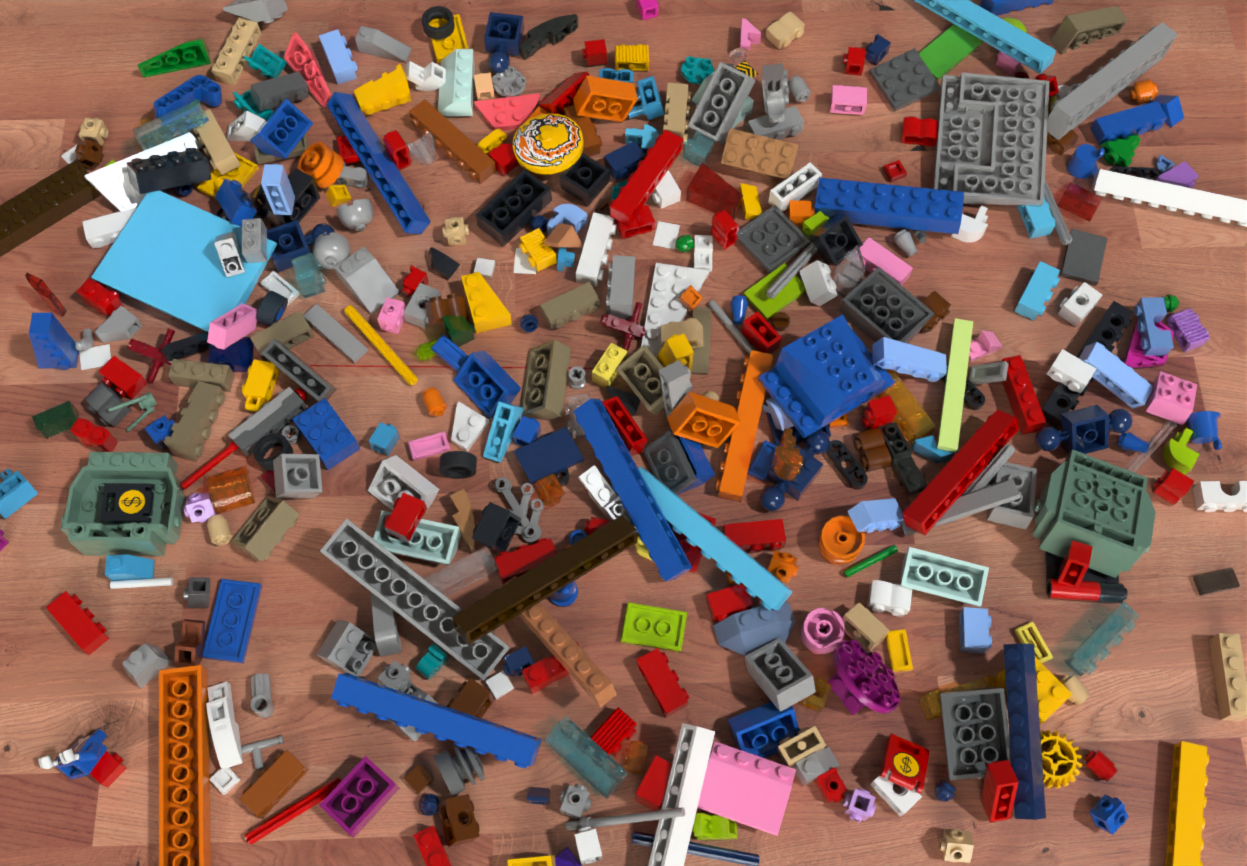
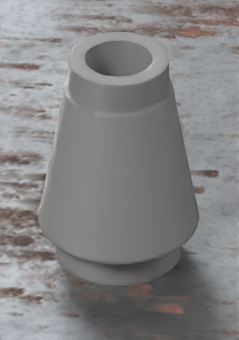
M906 229L898 232L893 237L895 239L894 243L908 257L918 252L910 232H907Z

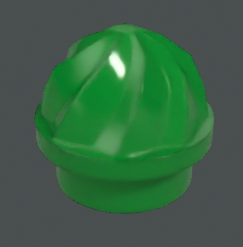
M683 234L678 237L676 248L682 252H689L690 249L694 248L691 236Z
M1171 294L1162 296L1164 297L1167 313L1178 308L1179 300L1176 296Z

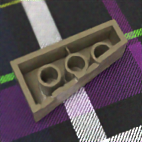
M1118 6L1070 14L1063 19L1062 24L1051 38V42L1062 55L1069 48L1075 50L1082 43L1090 44L1098 38L1103 39L1119 33L1128 19Z
M198 381L188 399L189 406L183 408L180 412L181 420L179 423L173 424L171 430L174 432L171 437L167 436L164 440V443L175 457L197 462L199 456L203 454L205 441L211 435L212 424L217 420L220 405H223L225 401V394L220 386Z

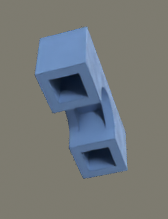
M1164 297L1141 298L1134 307V314L1138 320L1137 330L1140 332V346L1144 351V356H1165L1174 347L1170 330H1160L1154 324L1161 322L1167 314Z

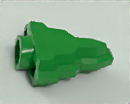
M1136 134L1127 136L1124 139L1117 138L1113 141L1102 143L1101 148L1105 150V161L1109 165L1116 164L1118 167H1128L1132 163V158L1135 155L1134 150L1139 146L1141 138Z

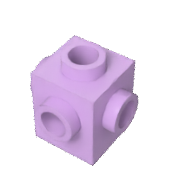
M210 491L202 494L199 492L191 494L186 499V505L183 506L186 517L190 516L192 523L197 521L205 522L210 517L216 515V506Z
M861 788L854 789L851 794L847 793L843 806L846 809L844 813L849 814V818L854 821H865L869 816L872 817L875 812L876 805L874 801L876 797L870 795V792ZM855 803H859L861 809L854 807Z

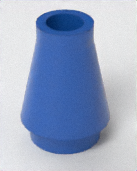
M733 296L732 301H730L733 323L743 324L748 301L745 296Z
M1124 432L1119 438L1118 446L1122 447V450L1146 454L1150 443L1130 432Z

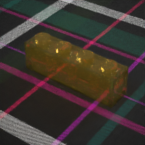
M885 369L895 383L892 387L878 394L877 397L891 396L897 410L893 421L901 427L904 436L912 443H914L915 439L924 438L931 434L936 425L894 370Z

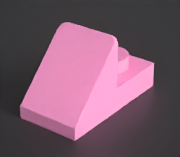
M742 18L739 56L746 57V50H750V44H760L761 32L748 20Z
M983 330L979 337L971 340L969 362L1002 349V345L993 332Z

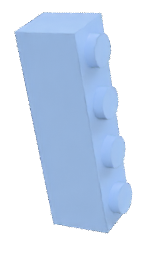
M886 337L872 344L873 365H877L882 369L909 374L915 378L928 379L930 382H936L947 375L946 354Z
M1095 342L1085 346L1079 359L1097 368L1092 375L1093 378L1132 409L1145 405L1154 388L1145 378L1139 376L1131 367L1109 352L1104 345Z

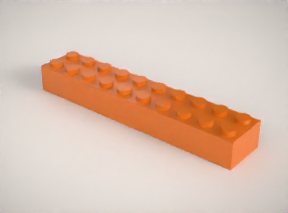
M202 665L159 670V866H211L209 720L206 703H208V670Z

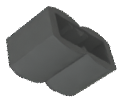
M100 383L85 399L89 403L87 407L95 414L99 413V419L107 426L111 424L116 427L131 411L129 406L109 411V408L124 403V401L103 383Z

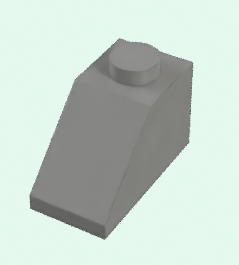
M827 747L796 762L793 769H796V774L804 786L821 774L840 765L830 747Z

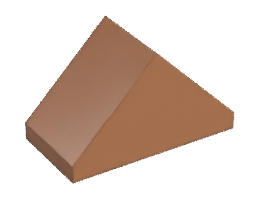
M558 223L545 240L544 245L582 247V242L572 225Z

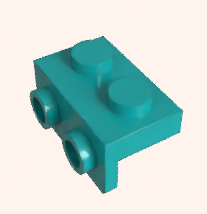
M258 44L251 58L244 57L249 62L248 66L256 71L259 68L262 70L260 74L268 79L270 77H279L287 64L285 60L261 44Z
M251 89L242 95H239L236 91L233 92L235 98L233 102L239 110H243V113L249 111L263 119L268 118L272 113V109L263 111L258 109L251 98Z

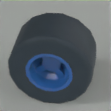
M269 291L258 308L256 319L268 326L278 322L286 310L288 299L274 291Z

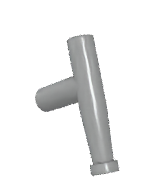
M280 735L276 738L241 746L242 754L252 752L255 770L262 769L264 766L261 749L279 743L283 744L284 738Z

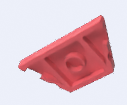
M540 93L474 101L475 108L482 113L483 118L490 123L493 130L498 128L502 131L518 129L536 110L537 103L540 102Z

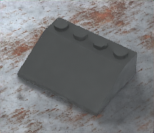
M880 267L842 299L838 310L874 342L886 337L907 344L935 314Z
M994 686L939 693L949 780L985 777L987 765L994 761L1009 760L1011 764L1004 688Z

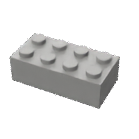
M720 62L688 126L723 144L728 136L729 129L732 128L756 80Z

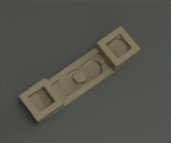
M695 307L692 318L697 319L703 325V347L692 348L694 355L691 374L708 375L711 308Z

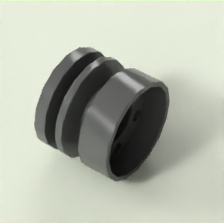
M454 744L453 747L456 754L454 756H451L446 749L433 755L452 796L466 790L464 779L468 778L472 785L476 784L472 776L473 774L477 773L481 781L486 779L483 765L473 747L468 745L465 750L460 752L458 746Z

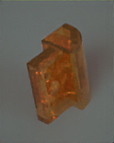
M784 428L780 446L775 447L771 464L774 472L780 478L787 481H795L796 475H800V467L803 466V455H800V448H795L796 437L792 436V429Z
M246 466L208 477L209 485H207L216 515L255 503L253 488Z

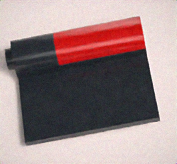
M1045 551L1046 594L1048 598L1123 603L1127 599L1128 591L1122 583H1119V575L1114 578L1091 568L1087 569L1078 589L1057 583L1061 563L1064 558Z

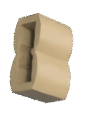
M788 12L766 29L765 37L778 49L789 46L792 40L803 35L805 24L792 12Z

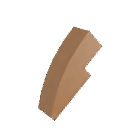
M463 488L450 495L451 502L457 511L452 517L455 525L460 528L461 535L468 548L474 554L476 553L477 541L472 539L476 523L469 498Z

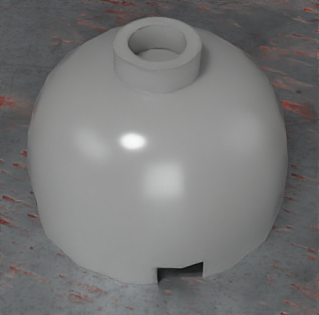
M369 199L352 201L353 204L347 206V203L336 209L340 222L346 228L355 229L356 231L365 230L374 217L373 206Z
M334 232L325 236L321 234L314 242V258L322 267L335 269L336 265L350 256L351 247L348 244L347 238L341 234Z

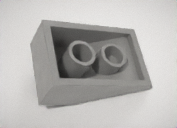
M235 0L222 7L226 12L255 22L264 21V23L273 22L274 18L282 17V13L288 10L285 0Z
M364 246L334 267L341 282L370 314L381 308L387 297L393 299L400 294V291Z
M1006 462L994 476L992 486L1013 479L1021 498L988 509V521L1021 529L1028 527L1034 515L1037 469Z

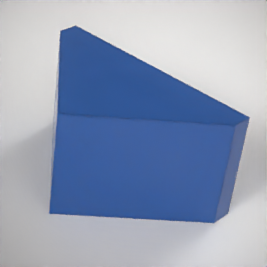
M1159 95L1149 102H1159L1167 115L1165 123L1170 128L1184 119L1179 96Z

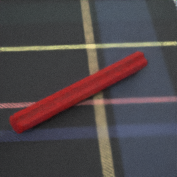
M336 777L244 835L247 843L252 845L323 801L341 782V779Z

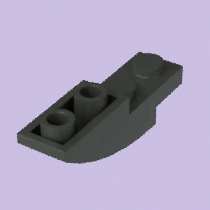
M576 14L560 16L543 22L528 31V39L519 45L520 57L526 60L533 56L540 48L545 47L548 42L555 45L563 41L567 35L578 28V16Z
M893 422L878 427L889 450L892 460L890 465L899 484H903L909 496L922 492L928 485L911 456L912 450L897 423Z

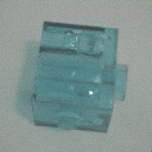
M696 131L693 138H689L684 148L686 149L683 158L702 168L713 150L715 140Z

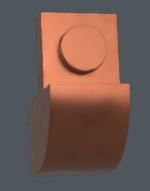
M190 619L182 621L181 642L175 645L174 666L189 667L200 664L203 659L202 653L206 641L204 639L205 621Z

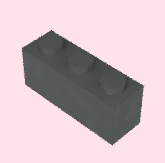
M298 71L251 84V98L258 109L263 111L277 107L286 98L290 102L308 98V84Z

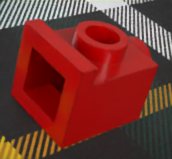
M411 265L410 274L406 275L402 282V293L411 297L420 283L428 285L427 273Z
M836 767L821 774L814 780L827 803L833 800L835 804L845 798L844 794L848 790L837 773ZM830 783H835L837 789H831Z

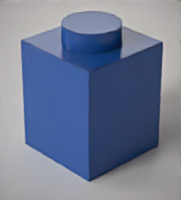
M523 416L513 433V442L524 447L536 441L541 432L540 423L532 417L527 418Z

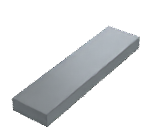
M318 304L314 305L303 315L308 323L354 363L368 352V349Z

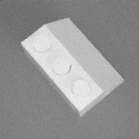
M397 455L381 462L368 489V492L392 511L394 510L395 500L401 497L403 492L425 501L428 509L439 491V488Z

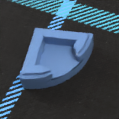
M1162 155L1156 161V169L1160 175L1169 171L1175 165L1174 162Z

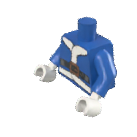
M97 729L93 735L80 738L71 749L60 753L56 760L52 761L51 755L39 758L40 767L50 769L55 766L71 780L88 776L107 750V747L102 744L107 735L102 730Z

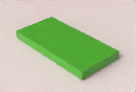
M954 24L918 54L938 81L976 50L982 41Z

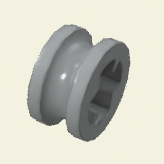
M288 425L282 430V435L286 437L290 444L299 442L301 434L296 426ZM292 432H294L295 435H292L291 438H289L287 434H291Z

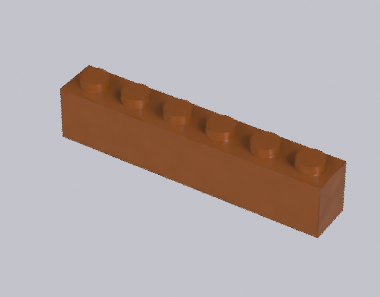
M424 99L409 111L412 125L415 128L418 127L426 138H430L437 148H441L449 159L456 161L460 169L467 171L472 180L482 184L496 173L495 162L427 100Z

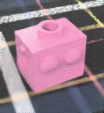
M386 298L377 319L381 330L399 334L405 319L403 314L406 308L404 302Z

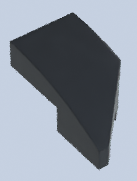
M433 247L429 249L432 269L449 280L460 264Z
M606 386L605 391L606 393L608 392L609 397L618 396L633 417L641 401L639 397L624 390Z

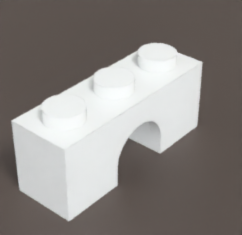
M1200 481L1193 487L1196 509L1205 510V512H1214L1216 510H1224V512L1243 510L1247 512V481H1238L1232 486V496L1222 491L1220 481Z

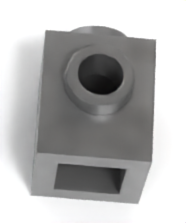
M189 577L188 588H184V600H188V608H209L210 578Z

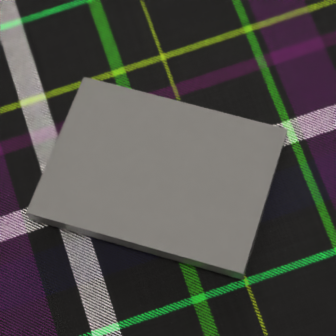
M961 73V76L943 75L940 85L938 139L935 149L932 189L964 192L963 204L1043 206L1050 81Z

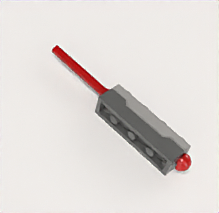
M290 387L282 390L271 402L265 403L262 409L250 415L243 424L235 427L229 434L232 440L230 445L180 483L183 489L186 490L238 448L248 458L253 454V449L261 438L268 434L279 433L293 422L294 417L307 410L304 403L307 398L305 390L298 388L293 391Z

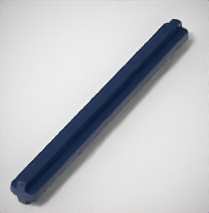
M635 831L632 836V843L653 847L655 835ZM690 841L687 849V854L748 866H758L760 861L758 854Z

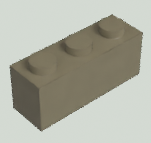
M587 282L540 304L541 314L550 330L559 329L570 321H576L587 313L595 312L600 308V298L591 283Z
M300 311L289 315L288 318L280 322L273 323L264 330L257 331L250 338L262 360L268 361L269 359L262 352L273 339L279 340L291 349L313 338L314 335Z
M173 359L168 376L175 386L195 388L198 381L220 386L223 391L230 392L235 375L229 365Z

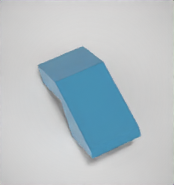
M934 436L915 439L912 445L913 451L935 463L950 461L953 455L959 452V449L957 452L937 449Z

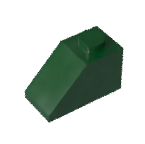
M445 315L442 317L447 337L458 347L474 340L473 332L475 328L471 321L467 322L464 316Z

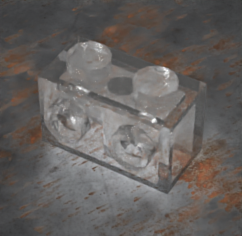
M590 393L567 396V403L564 404L565 415L570 417V421H567V428L569 432H572L573 438L585 437V432L582 426L577 423L576 415L573 411L590 399Z

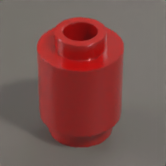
M591 517L590 521L586 520L585 532H588V535H590L595 530L609 524L610 520Z
M1091 750L1084 758L1086 760L1084 765L1099 779L1103 778L1106 782L1118 771L1115 764L1100 750L1096 752Z

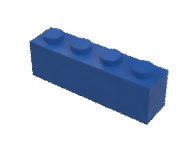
M1155 101L1096 118L1090 129L1098 144L1101 145L1106 141H1113L1117 138L1124 139L1130 135H1142L1150 130H1158L1163 126L1167 115L1159 102Z

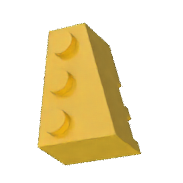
M401 64L397 65V69L389 74L387 72L383 73L382 78L375 82L371 80L353 90L357 104L364 116L412 101L408 81Z
M479 272L461 276L476 334L512 325L511 314Z
M684 333L676 334L666 340L656 359L663 367L679 360L691 372L694 351Z

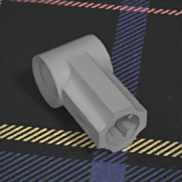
M263 673L255 674L251 677V708L258 717L268 718L274 712L270 675ZM262 703H267L264 709L258 710Z

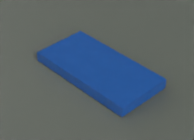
M221 579L202 653L203 659L244 664L262 589L261 583Z

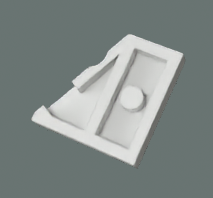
M458 402L451 437L452 443L468 452L489 424V419Z

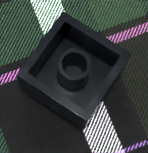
M584 153L581 154L571 167L560 175L561 189L588 206L610 182V169Z
M844 214L833 215L809 234L821 258L827 265L837 266L863 245L849 218Z
M489 502L488 506H485L482 511V518L479 524L473 529L472 539L500 553L505 552L522 519L511 511Z

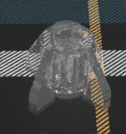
M427 132L415 142L407 144L409 156L413 161L421 165L426 164V166L435 161L434 139L430 132Z

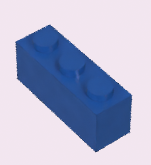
M224 179L215 197L230 222L242 227V220L253 219L257 209L240 182Z

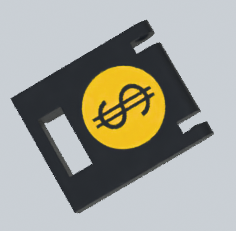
M104 483L100 519L102 524L151 523L152 519L150 517H143V515H153L155 495L153 490H155V485L151 483ZM110 497H115L114 511H108Z

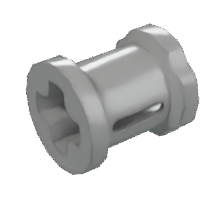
M575 366L570 369L569 384L573 389H582L586 384V373L582 367Z

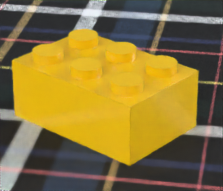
M1035 657L1039 723L1042 724L1072 693ZM1004 668L992 681L998 687L1004 688V693L1007 695Z

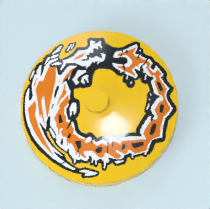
M542 114L527 120L518 128L513 138V150L517 161L528 171L537 174H555L568 169L579 159L584 147L583 134L578 124L560 114Z

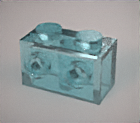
M313 253L291 259L298 290L304 298L326 292L324 287L326 279L320 271L323 267L316 261Z

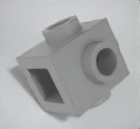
M397 661L388 664L377 677L379 684L405 692L412 682L410 669L403 663L400 665Z
M575 784V786L569 785L568 790L564 789L560 798V802H562L560 812L580 820L584 811H589L592 800L589 799L590 793L587 792V788ZM574 799H579V802L574 803L572 801Z

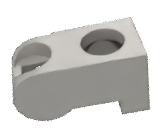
M345 162L340 176L335 181V184L353 188H364L369 183L364 168L346 167Z

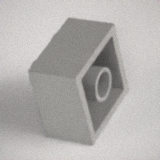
M280 454L273 460L276 498H315L323 492L319 454Z

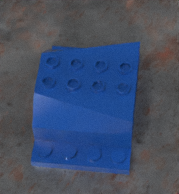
M843 314L783 347L775 368L762 374L758 379L803 438L877 396L895 383L885 369L873 365V354L851 329Z

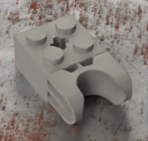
M783 63L762 65L765 113H768L770 123L784 122L786 119V104H789V85L787 82V69L784 70Z

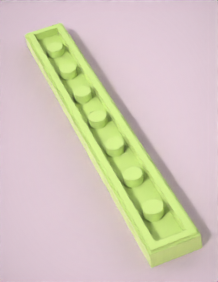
M955 318L953 322L937 449L950 452H957L973 321Z

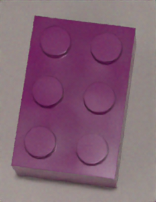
M365 756L319 806L354 838L400 788Z

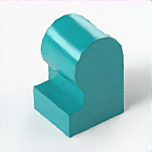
M432 643L426 655L417 664L416 670L430 680L448 661V655Z

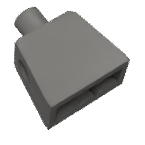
M145 643L132 652L122 665L129 677L142 689L159 674V670H163L172 661L158 646Z

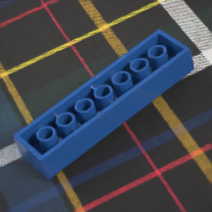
M819 177L815 214L821 211L829 218L835 214L847 215L851 223L958 234L962 219L964 192Z

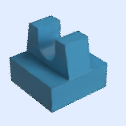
M559 247L557 271H564V267H573L575 253L566 252V247Z

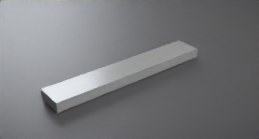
M1012 479L959 497L933 527L1020 499V493L1014 480ZM904 520L900 522L905 536L918 533L907 527Z

